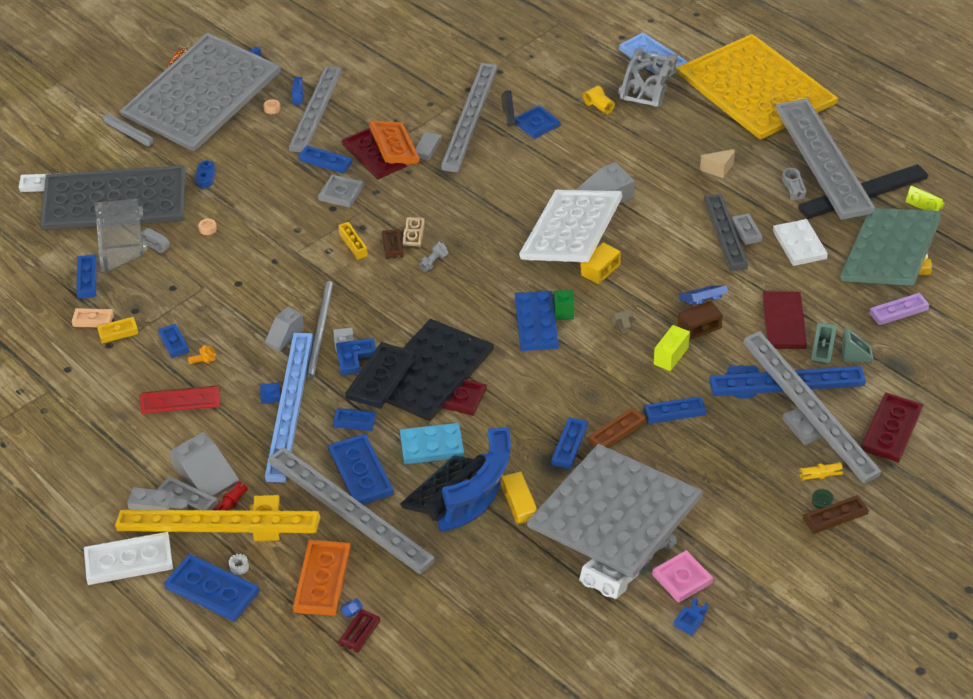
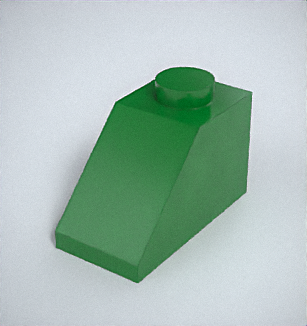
M573 290L553 291L555 320L574 319Z

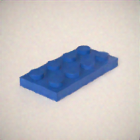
M552 291L515 293L520 350L559 349Z
M366 433L328 445V451L351 497L364 505L394 495V489Z
M188 554L164 582L165 589L233 622H236L260 592L259 586L191 554Z

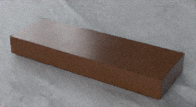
M856 495L804 514L803 520L812 533L815 534L867 515L869 509L861 498Z

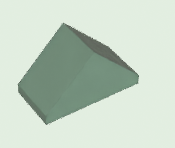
M818 322L811 360L825 363L831 362L837 325Z
M848 327L845 328L841 346L843 362H872L874 359L871 346Z

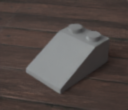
M614 162L600 168L576 190L621 191L622 199L620 203L634 198L635 181Z
M204 432L169 451L172 466L191 487L210 496L216 497L235 486L239 481L215 443Z

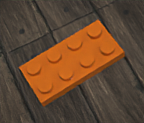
M370 120V130L385 162L390 164L404 163L407 165L419 163L420 158L403 123Z
M319 540L308 541L293 605L294 613L337 616L351 551V543Z

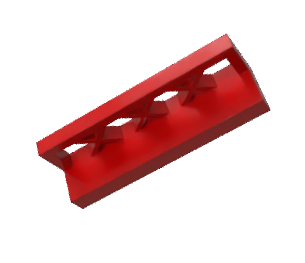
M220 385L142 392L139 394L141 414L220 407Z

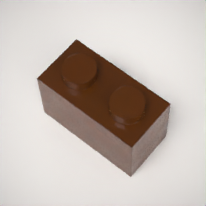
M712 301L679 312L677 326L690 331L689 340L721 329L723 314Z

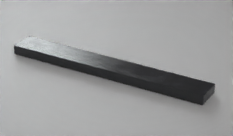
M919 164L860 184L868 197L872 198L925 180L928 177V173ZM826 195L801 203L798 206V210L807 220L835 210Z

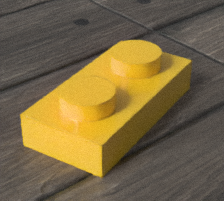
M134 317L97 326L102 344L139 334Z

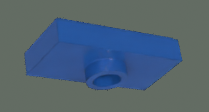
M337 408L333 427L372 431L376 412Z

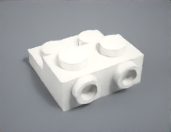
M591 559L583 565L579 581L586 587L601 591L602 595L617 599L627 590L628 583L634 578L595 559Z

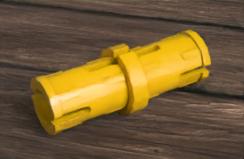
M840 462L826 465L819 463L817 466L800 468L799 472H802V474L799 475L802 481L816 478L823 480L825 477L842 475L843 471H840V469L843 468Z

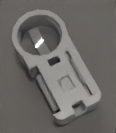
M786 168L783 171L782 182L789 190L790 199H804L807 191L799 170L796 168Z

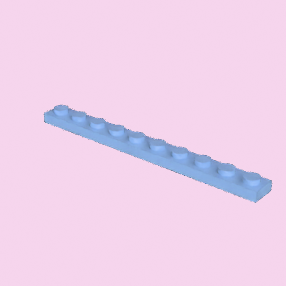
M312 333L293 334L269 457L282 447L292 453L313 342ZM268 458L265 473L266 482L286 483L287 476L272 466Z

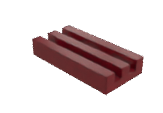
M361 609L339 639V645H346L347 649L351 650L353 648L354 652L359 653L380 623V617ZM364 616H365L366 619L364 620V622L358 627L356 633H355L354 636L351 638V640H348L349 637L352 635V633L354 632V630L357 628V626L359 625V623L362 621V619H363Z

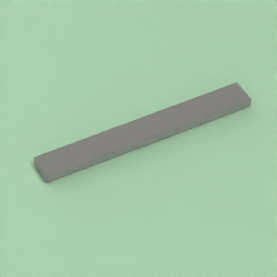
M325 66L291 140L289 151L302 152L307 145L309 146L342 73L340 67Z

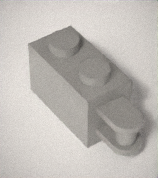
M133 487L127 502L129 510H189L187 508V501L174 498L173 491Z

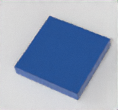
M540 105L515 117V125L533 139L560 126V121Z

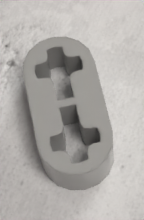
M146 228L139 234L141 241L146 246L160 253H164L170 248L168 239L150 228Z

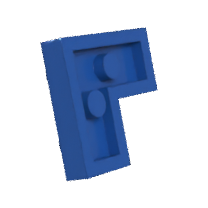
M374 338L336 343L341 375L360 373L358 359L370 358L376 350Z

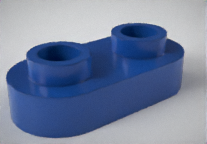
M205 160L198 164L195 177L198 187L208 188L213 185L216 172L213 162Z

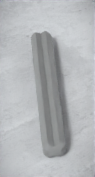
M109 113L103 116L105 123L150 147L154 144L151 136Z

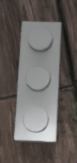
M170 476L156 489L173 491L174 498L187 501V508L189 510H213L218 505L217 498Z

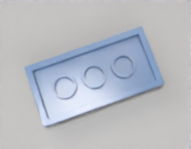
M641 33L619 45V50L630 58L633 57L634 51H637L639 48H644L643 52L663 56L675 54L645 33ZM678 56L676 67L687 63L685 59ZM653 66L645 67L654 74L659 75L653 70Z

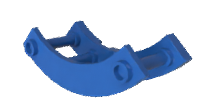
M509 427L488 429L489 452L488 454H481L485 456L486 461L473 478L452 486L443 487L442 495L447 511L445 516L437 522L440 532L459 528L470 523L484 513L495 499L501 483L500 478L509 460L511 449Z

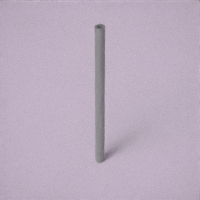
M327 281L325 285L307 371L309 379H313L315 376L333 288V282Z

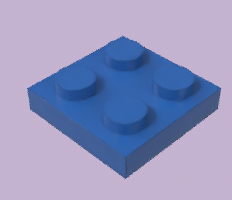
M711 285L680 293L679 298L680 301H687V304L704 303L706 299L722 298V294L728 293L727 285Z

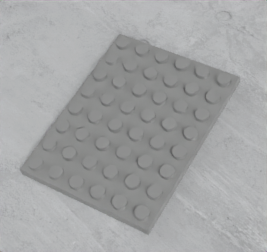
M207 32L123 107L120 113L121 116L195 152L281 72V67Z

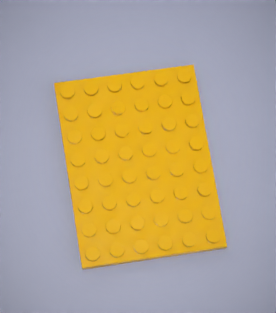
M753 34L676 67V73L760 140L786 128L775 110L776 104L808 98L814 110L818 113L838 103V97Z

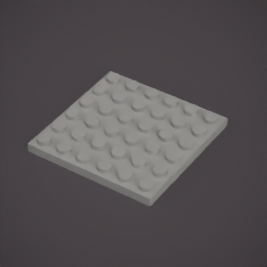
M597 444L527 521L529 528L634 578L702 498L703 493L702 490Z

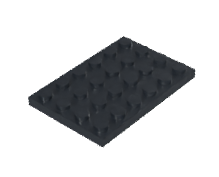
M429 319L403 347L404 349L415 351L416 358L386 403L431 421L443 408L444 402L451 399L454 391L464 384L463 381L467 380L494 350V344Z

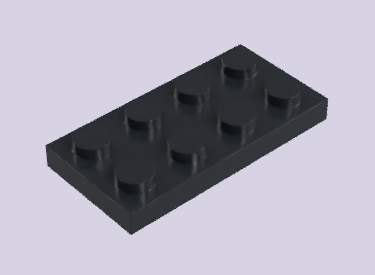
M381 342L346 391V399L381 409L415 360L416 352Z

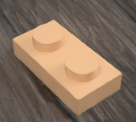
M76 308L72 325L73 327H97L110 323L114 315L113 310Z

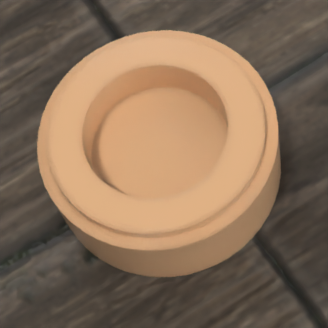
M270 99L264 103V111L267 114H276L281 110L278 100Z
M204 219L198 224L199 232L203 235H211L217 230L216 222L213 219Z

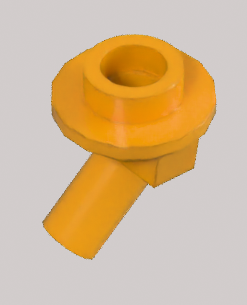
M203 345L199 349L200 355L188 357L189 364L203 361L209 364L215 361L216 353L211 346Z

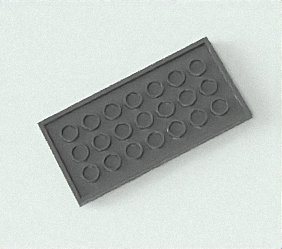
M185 165L46 174L41 229L52 230L184 221Z

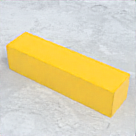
M346 222L338 225L340 236L357 260L367 257V247L350 223Z

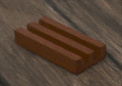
M400 229L382 231L385 258L389 259V256H393V259H395L397 255H400V258H404ZM393 234H397L399 250H395ZM386 235H390L392 251H388Z

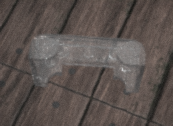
M138 199L94 203L101 273H109L144 256V252H147L146 241H142L140 217L143 216V208L139 206Z

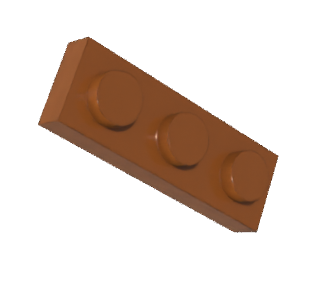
M632 407L589 435L588 442L594 447L600 444L610 448L646 424V418Z

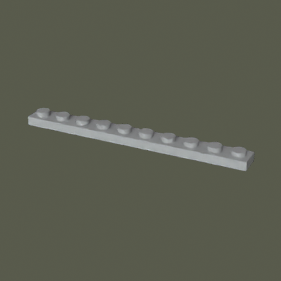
M481 63L442 162V170L459 172L496 75L497 65Z
M759 331L744 338L743 344L860 481L866 484L880 477L881 470L766 337Z
M282 447L269 457V463L419 575L435 563V557L286 448Z

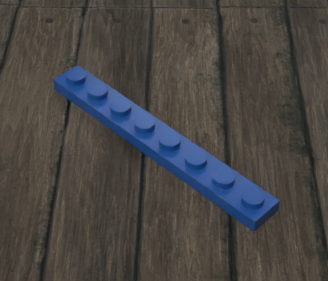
M861 366L794 370L811 390L865 386L866 383ZM768 372L716 375L709 378L713 396L784 392Z

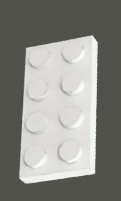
M168 532L84 547L88 585L173 569Z

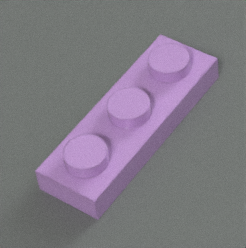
M920 293L872 307L869 314L880 326L927 311L929 303Z

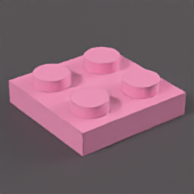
M687 550L652 570V575L678 603L713 583V577Z

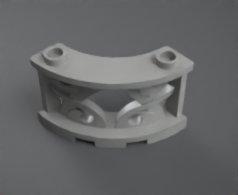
M639 48L633 53L623 85H620L618 94L622 100L657 107L662 106L667 87L665 80L666 78L670 79L671 75L676 71L678 55L663 56L643 52L644 48ZM653 66V70L659 75L650 76L644 82L638 71L645 67ZM631 87L635 88L633 94H636L641 89L637 98L628 96V91ZM644 94H646L648 97H650V98L652 99V101H651V100L642 99L643 96H644Z

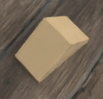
M735 150L701 155L700 170L724 178L734 165Z

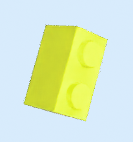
M672 325L654 349V365L671 371L689 348L690 331Z

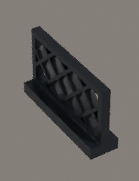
M478 455L474 459L452 456L400 503L402 508L429 514L433 521L438 522L445 516L447 511L442 495L443 487L452 486L473 478L485 463V456Z

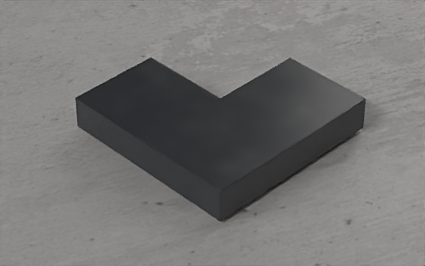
M508 90L504 91L501 95L507 127L513 126L516 123L512 93Z

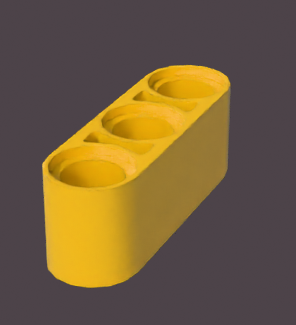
M520 471L504 475L500 478L501 486L517 525L526 523L537 509L523 474Z

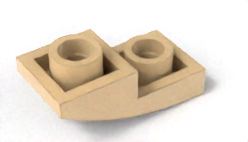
M407 217L403 246L421 247L425 218Z

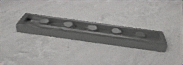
M722 194L704 196L705 205L729 270L748 269V262Z

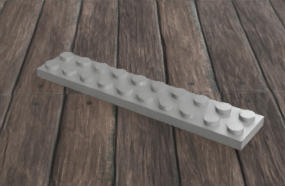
M808 98L776 104V112L840 219L868 215L874 212L875 207Z

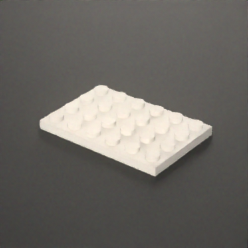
M555 190L519 253L521 260L589 262L622 199V192Z

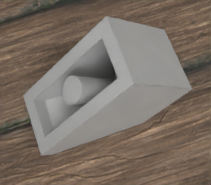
M289 306L275 317L265 344L279 352L292 341L294 333H302L304 331L302 313Z

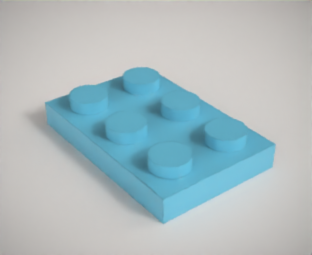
M459 423L400 429L404 464L447 460L454 455L464 457Z

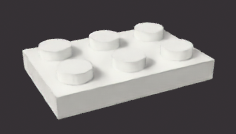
M807 219L773 226V233L793 266L827 259L828 253Z

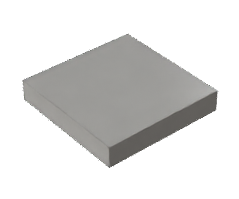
M332 174L319 193L318 200L351 208L364 187V181Z

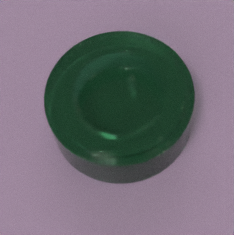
M826 489L814 491L812 504L816 508L820 509L832 505L833 495L830 491Z

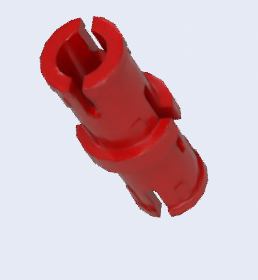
M238 481L230 492L223 495L222 501L213 510L229 511L232 507H235L238 504V500L247 492V486L243 484L240 487L242 482Z

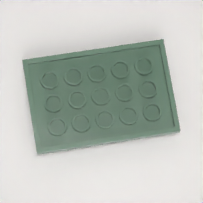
M875 208L874 212L866 216L840 275L841 281L914 286L941 220V211Z

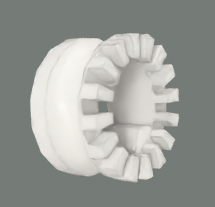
M236 554V556L230 557V571L234 575L245 574L249 569L247 557L244 554ZM237 563H243V565H241V567H240V566H238V567L236 566V567H235V564H237Z

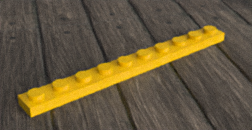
M120 510L115 528L117 531L316 533L320 514L319 511Z

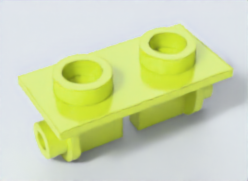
M910 186L905 200L906 203L922 210L939 211L945 205L942 202L943 199L914 186Z

